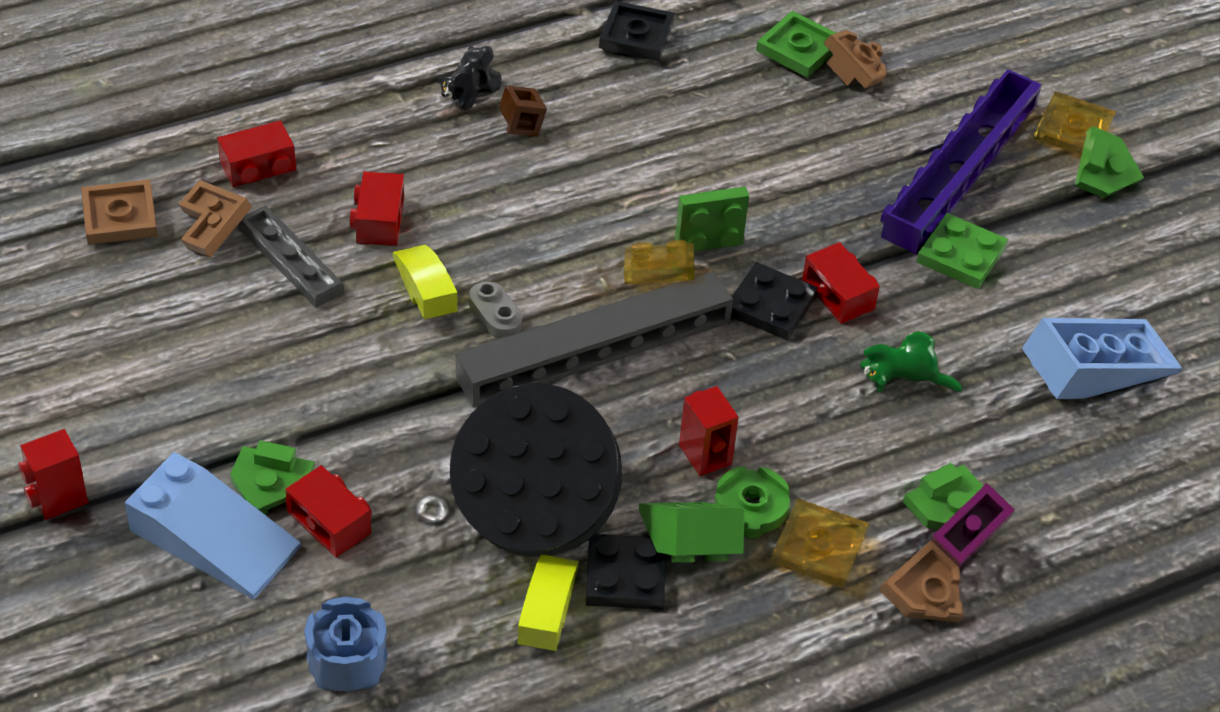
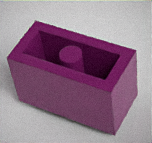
M986 483L932 536L931 540L960 568L1011 518L1015 509Z

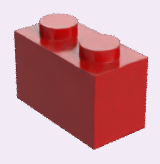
M281 120L217 137L219 160L232 187L296 170L295 146Z
M363 171L361 185H355L354 205H357V209L351 208L350 229H356V243L387 246L398 245L405 200L404 174Z
M841 242L806 256L802 280L818 287L817 297L841 324L875 310L880 286L875 277L869 275L860 265L856 256L850 253Z
M718 386L703 391H696L684 397L679 446L699 476L730 466L733 462L739 416Z
M65 428L20 445L23 461L18 463V467L25 484H29L23 487L30 507L32 509L38 507L44 520L89 503L80 457Z
M322 465L285 488L287 513L335 558L372 534V510L367 501L362 497H356L347 489L340 476L337 474L332 475Z

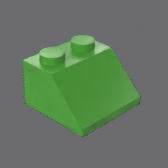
M710 502L639 503L640 515L656 551L672 555V562H695V555H705L706 561H728V554H743L744 507Z

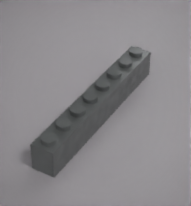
M714 271L693 276L684 281L665 285L640 295L630 296L615 303L599 306L590 311L568 316L543 326H536L530 330L502 337L496 341L477 347H470L455 353L456 379L472 407H476L496 393L514 386L546 384L729 324L733 298Z

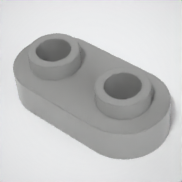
M485 281L477 283L471 288L469 297L470 308L492 336L500 339L521 332L522 313L500 285Z

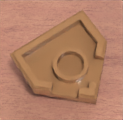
M848 30L830 35L823 43L834 54L827 64L847 86L858 80L866 89L880 83L886 77V67L881 63L880 59L883 55L881 45L875 42H870L869 45L857 40V34Z
M932 540L878 589L909 618L959 623L964 617L963 604L959 596V566Z

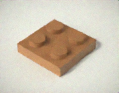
M150 179L81 187L88 245L158 236Z

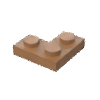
M199 180L179 203L185 214L198 218L181 238V241L186 248L211 258L249 212L252 205L243 196Z

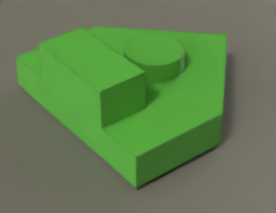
M1094 126L1087 130L1075 182L1076 187L1105 198L1116 191L1140 182L1144 178L1122 138Z
M260 440L256 449L246 446L242 447L230 473L231 483L246 501L266 515L269 513V509L286 502L285 488L315 469V461L297 458L296 448Z
M949 463L922 477L920 487L906 493L903 503L926 528L939 530L983 485L964 465L956 468L952 463Z

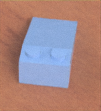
M1042 318L1022 347L1031 361V365L1038 371L1047 384L1049 391L1056 399H1084L1178 374L1183 369L1146 319Z
M175 452L125 501L131 532L253 600L301 548L300 541L208 470Z

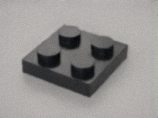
M614 1L599 38V49L660 61L674 24L675 13Z
M755 262L732 295L731 317L788 341L816 299L818 287Z
M595 534L589 539L586 606L664 610L666 554L656 551L650 537Z

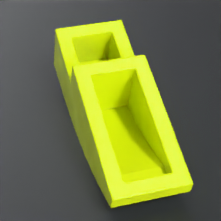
M425 244L393 252L394 261L413 305H418L423 319L457 312V290L444 265L430 247Z
M540 555L518 624L517 644L557 651L561 631L564 628L579 561Z

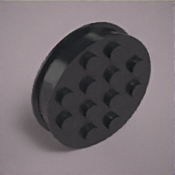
M549 384L518 385L489 397L465 420L455 439L450 458L452 492L461 513L468 523L497 547L514 554L529 557H540L541 554L554 556L565 553L593 537L612 514L620 495L623 480L622 457L618 443L598 410L578 394L563 387Z

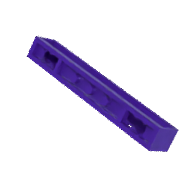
M1009 69L1000 79L995 78L985 97L981 95L977 99L973 111L970 114H964L957 130H951L946 136L943 146L940 149L936 148L932 152L928 164L925 167L921 166L918 168L912 183L909 186L904 185L896 202L885 207L880 222L883 223L881 238L917 254L946 213L950 214L1036 109L1042 84ZM983 127L993 129L987 137L980 135L978 130ZM952 163L963 164L957 173L949 169V165ZM928 199L933 202L926 210H923L918 206L919 201Z

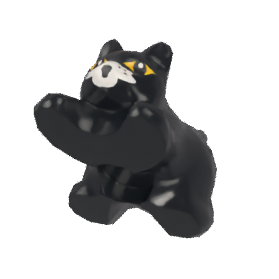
M470 46L452 75L437 77L436 81L441 85L442 89L441 95L449 99L458 100L459 108L467 111L474 105L477 93L481 89L489 90L490 92L498 91L502 84V76L500 72L493 70L489 65L494 58L493 49L490 46H482L481 48Z

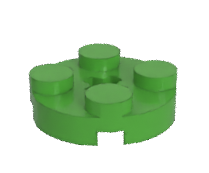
M741 466L729 470L720 478L714 503L744 507V536L753 539L783 524L788 516L790 491L786 481L776 472L764 467H758V471L746 470V466ZM745 496L751 499L757 496L760 498L759 503H749L746 501Z

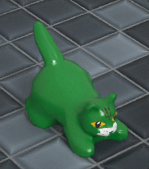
M917 331L908 334L899 348L878 344L863 350L864 356L867 359L860 362V367L864 369V374L869 377L871 382L876 385L879 393L883 392L887 382L898 378L914 382L930 380L935 384L956 392H962L963 386L955 378L939 372L938 358L934 350L935 340L924 332Z

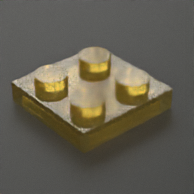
M1055 91L1036 128L1034 139L1082 155L1087 130L1094 126L1108 132L1114 121L1116 111Z
M672 240L667 242L666 245L652 246L648 242H639L631 247H625V285L695 280L694 243Z
M797 498L772 553L771 563L844 589L866 537L869 523Z

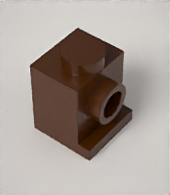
M505 86L499 109L508 124L507 133L538 137L547 111L538 92L534 88Z

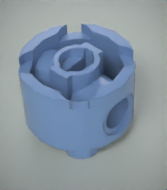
M340 597L330 599L321 604L322 609L315 615L313 611L306 622L304 634L309 672L315 678L316 685L323 690L331 689L348 692L363 688H373L378 684L380 675L385 670L388 658L386 649L387 629L384 616L379 610L377 613L374 609L370 608V603L361 598Z

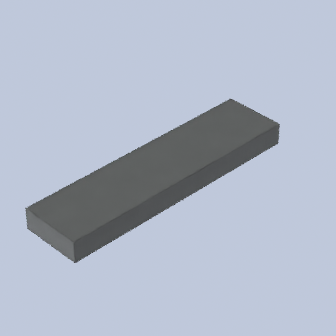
M266 205L245 215L238 224V229L315 308L345 293L344 284Z

